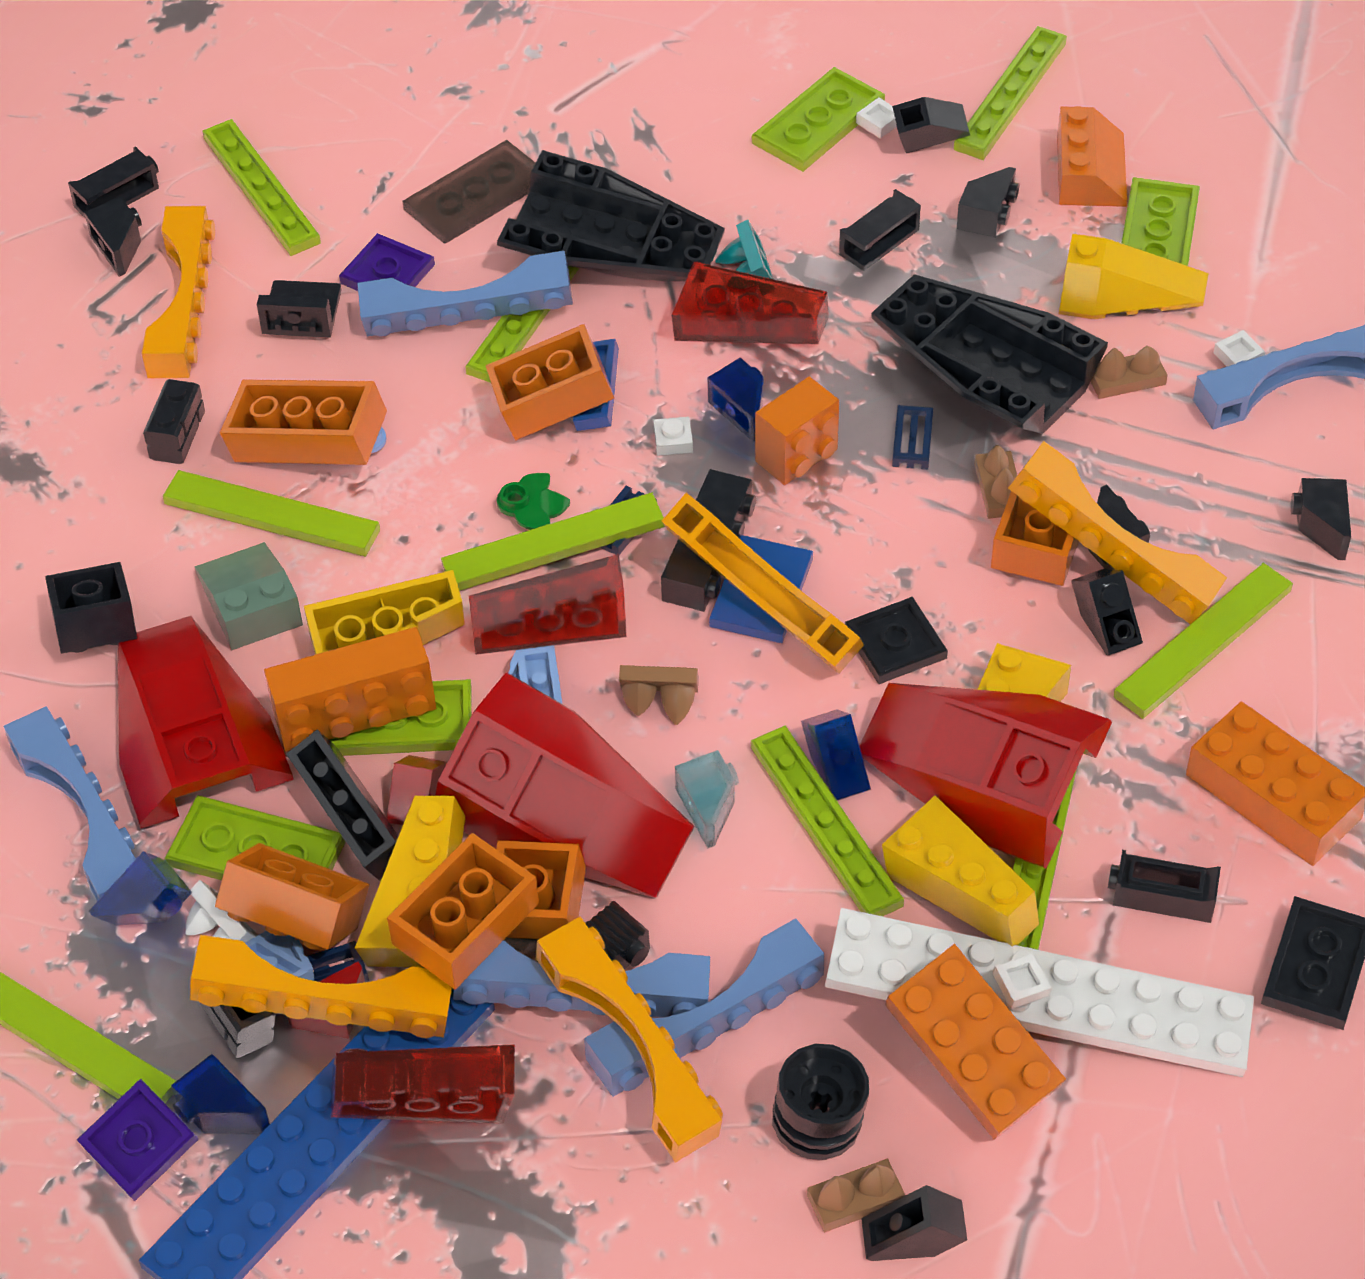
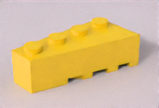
M453 570L304 605L307 626L315 655L417 627L424 645L465 625L462 598Z
M997 643L977 690L1039 694L1061 702L1068 694L1072 665Z
M414 796L355 946L356 951L367 967H423L392 944L387 917L462 843L465 815L455 796Z
M933 796L882 844L887 875L890 879L996 941L1008 943L1013 947L1020 944L1039 925L1035 891L936 796Z

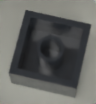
M121 562L45 576L61 654L68 652L79 653L93 647L109 644L118 645L119 642L138 639L131 599Z

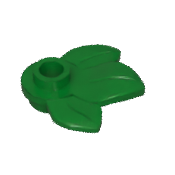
M531 473L523 476L519 482H511L504 485L497 495V507L501 513L514 517L521 527L532 530L550 524L549 518H555L564 513L570 506V499L548 489L550 486L549 473Z

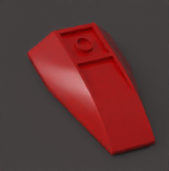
M192 616L136 632L138 639L118 643L119 765L141 829L179 817L175 798L250 774L257 792L294 780L271 716Z
M505 673L474 710L438 779L435 796H455L465 815L464 832L469 835L474 833L495 849L497 848L498 841L579 844L586 866L585 878L654 898L658 897L695 828L679 810L578 713L509 673Z
M888 683L856 753L924 804L933 796H936L988 847L1047 869L1063 833L1052 823L1083 754L1094 758L1097 757L1112 721L1039 694Z

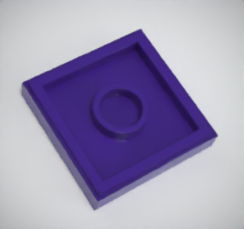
M377 233L339 275L340 284L358 291L357 283L394 278L406 285L416 287L435 266L434 256Z
M142 1079L138 1080L77 1139L83 1148L134 1201L199 1140Z

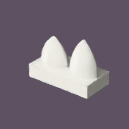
M199 880L188 891L196 902L190 909L187 917L186 935L203 934L219 925L220 927L213 937L240 940L245 943L258 936L247 922L234 920L227 915L228 912L215 907L219 892Z

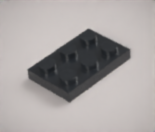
M1294 896L1261 1004L1344 1030L1365 959V917Z

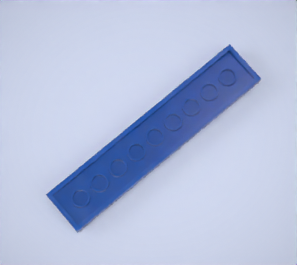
M452 988L444 1038L435 1036L421 1038L412 1033L395 1030L380 1032L364 1026L139 1259L141 1268L155 1279H243L495 1011L494 1003L470 1004L464 1000H453L454 989Z

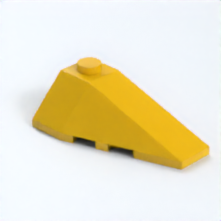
M1072 233L1059 314L1087 319L1105 318L1106 314L1126 312V315L1138 314V310L1158 308L1161 311L1203 306L1209 273L1107 238Z

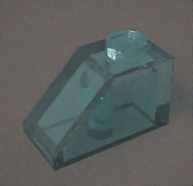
M719 750L675 766V789L707 848L716 845L734 806L735 786L739 784L738 775L731 762L725 763Z

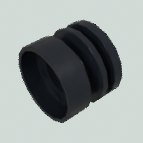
M812 1044L799 1048L785 1060L779 1072L777 1092L772 1109V1126L779 1141L791 1152L807 1159L827 1160L840 1156L852 1147L861 1131L864 1111L869 1097V1077L863 1064L851 1052L832 1044Z

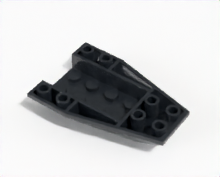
M542 150L531 171L530 192L517 218H508L497 240V246L531 256L565 251L568 266L615 276L655 281H694L706 278L725 233V228L607 168Z
M916 274L909 278L871 313V318L892 339L962 397L1022 429L1042 434L1086 392L1108 346V342L1049 312Z

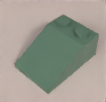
M265 542L194 566L231 650L303 625L297 594L284 568Z

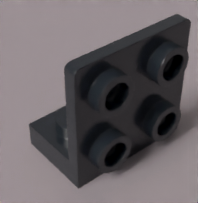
M274 280L270 295H259L256 304L262 334L331 338L342 291L341 284Z

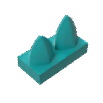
M749 220L737 224L739 237L731 241L722 250L715 262L719 264L743 262L732 274L728 281L729 284L750 286L758 283L764 293L776 288L764 247L758 234Z

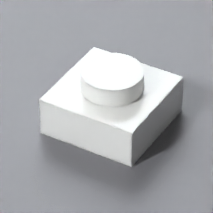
M877 98L856 114V123L880 139L897 127L892 105L881 98Z
M1244 330L1215 343L1213 352L1226 367L1240 361H1247L1265 355V351Z
M689 417L653 419L657 456L693 453Z
M1033 953L994 967L993 976L1011 1009L1050 995L1052 987Z

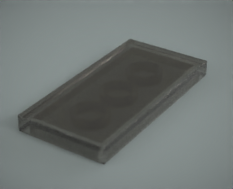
M506 139L403 200V210L441 242L446 244L528 195L530 192L531 171L536 162Z

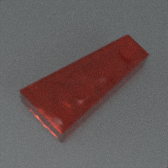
M694 261L671 314L674 341L819 344L829 318L828 292Z
M619 554L469 595L475 655L627 637L624 586Z
M515 1044L367 1051L355 1048L336 1053L332 1073L331 1117L503 1124L515 1094Z

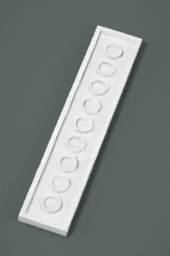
M841 908L825 983L827 988L887 1000L891 993L955 943L1026 1031L1243 1077L1247 1070L1254 996L1018 945L1012 947L1004 942ZM1033 953L1052 987L1050 995L1011 1009L993 976L994 967Z

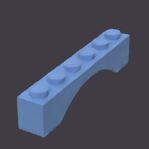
M565 251L529 256L517 268L503 277L483 286L466 290L445 292L423 290L406 285L394 278L357 283L360 317L367 337L387 336L390 333L407 330L420 331L426 327L452 326L459 322L477 319L489 320L497 316L509 314L522 315L529 311L541 309L554 310L563 306L573 305Z
M1365 324L1198 375L1193 401L1214 430L1245 420L1251 409L1264 396L1278 387L1293 381L1332 375L1365 379Z
M45 706L4 725L3 727L11 750L25 775L44 781L64 792L76 802L87 817L89 824L88 849L82 866L89 888L105 916L107 917L150 896L146 882L147 879L152 877L150 870L142 856L135 858L131 850L135 849V846L125 827L117 828L115 822L118 821V816L110 800L102 801L98 794L102 793V789L93 771L85 773L83 766H86V762L78 745L70 746L67 742L71 737L61 717L54 719L48 707Z
M795 918L761 938L756 954L745 972L729 989L710 1002L688 1012L669 1017L652 1018L658 1028L663 1026L669 1032L675 1044L674 1051L681 1059V1057L695 1049L702 1050L707 1048L715 1041L716 1037L728 1030L743 1027L754 1015L766 1008L774 1009L778 1007L787 996L799 989H808L814 986L824 976V952ZM615 1021L584 1038L586 1061L612 1097L624 1090L631 1091L636 1089L643 1083L645 1078L649 1077L645 1062L634 1042Z
M504 940L456 990L454 989L453 1000H464L470 1004L488 1002L506 1004L513 1008L535 1006L546 1007L558 1012L570 1009L590 1011L596 1015H606L600 1009L579 998L558 992L538 962L516 951ZM667 953L651 963L625 971L628 977L627 984L634 994H642L651 1009L650 1017H669L688 1012L708 1003L710 956Z

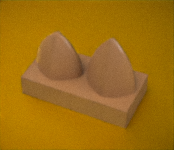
M1146 345L1135 355L1124 357L1122 352L1114 347L1099 363L1091 384L1098 398L1103 399L1166 385L1168 374L1160 361V355L1154 348Z
M995 445L989 453L975 454L974 462L988 519L1002 517L1011 493L1008 487L1017 476L1012 452L1004 451L1001 446Z
M620 665L619 682L626 705L636 716H640L649 708L655 698L656 691H660L666 714L674 725H678L688 714L694 701L695 692L698 693L699 675L698 668Z
M888 1158L807 1187V1197L824 1233L858 1221L906 1196Z

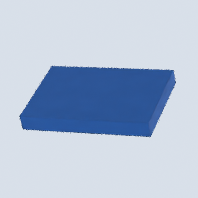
M741 535L740 539L802 591L813 561L812 550ZM724 579L709 618V627L783 644L787 630L728 580Z

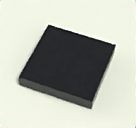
M913 596L845 621V625L861 638L864 646L860 649L859 654L878 684L947 659V648Z

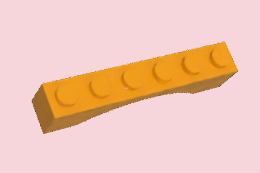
M165 206L161 231L166 253L181 271V281L177 294L170 306L156 321L146 328L142 358L147 378H190L191 364L197 363L198 358L195 338L201 337V321L198 316L199 313H204L205 309L202 288L208 287V271L205 267L206 264H211L212 260L209 240L215 239L214 220L208 219L206 206Z
M1045 441L1041 443L1008 487L1021 500L1042 513L1052 523L1078 540L1084 547L1090 549L1109 563L1115 570H1123L1127 578L1189 624H1192L1209 607L1227 579L1224 574L1196 554L1177 553L1159 548L1123 529L1091 497L1080 479L1075 464Z
M687 492L663 518L662 523L669 532L838 674L841 673L864 646L857 634L769 565Z
M580 916L537 940L536 960L558 992L579 998L600 1009L614 1020L634 1042L645 1062L652 1086L654 1107L652 1129L676 1163L719 1137L722 1125L721 1118H723L722 1110L715 1098L711 1095L706 1097L698 1086L699 1079L692 1065L686 1060L682 1062L674 1051L675 1044L669 1032L663 1026L658 1028L650 1017L651 1009L643 995L640 993L634 994L627 984L628 977L623 966L618 960L611 961L604 951L605 944L599 932L593 926L588 928Z
M200 935L191 974L190 1000L199 1001L201 1004L211 1007L220 1005L239 1007L251 1013L267 1011L285 1014L293 1019H304L307 1017L327 1020L331 1024L340 1026L354 1024L368 1026L380 1032L395 1030L412 1033L421 1038H431L433 1036L444 1038L452 987L426 968L414 966L395 975L371 982L354 984L321 983L300 978L276 968L258 956L243 941Z

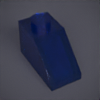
M740 357L707 377L708 402L751 441L755 442V412L763 407L764 378L756 367H751Z
M836 709L801 720L810 757L820 777L835 799L840 800L871 790L851 714Z
M143 851L89 912L93 917L113 925L166 922L169 917L175 915L181 909L183 902L191 895L192 891L166 860Z
M213 1054L209 1055L171 1085L176 1099L173 1108L177 1115L187 1125L193 1122L204 1134H261L270 1125L266 1108Z

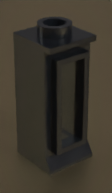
M135 146L133 147V152L81 180L69 181L68 186L73 206L85 217L84 212L119 197H122L125 203L129 205L159 189L156 175L159 173L158 166L150 155L145 156Z
M894 189L892 197L884 200L848 228L840 229L839 255L865 271L919 231L921 205L913 198Z
M1122 849L1120 865L1111 864L1107 888L1115 889L1113 906L1211 923L1217 899L1221 867L1205 868L1126 854V850Z

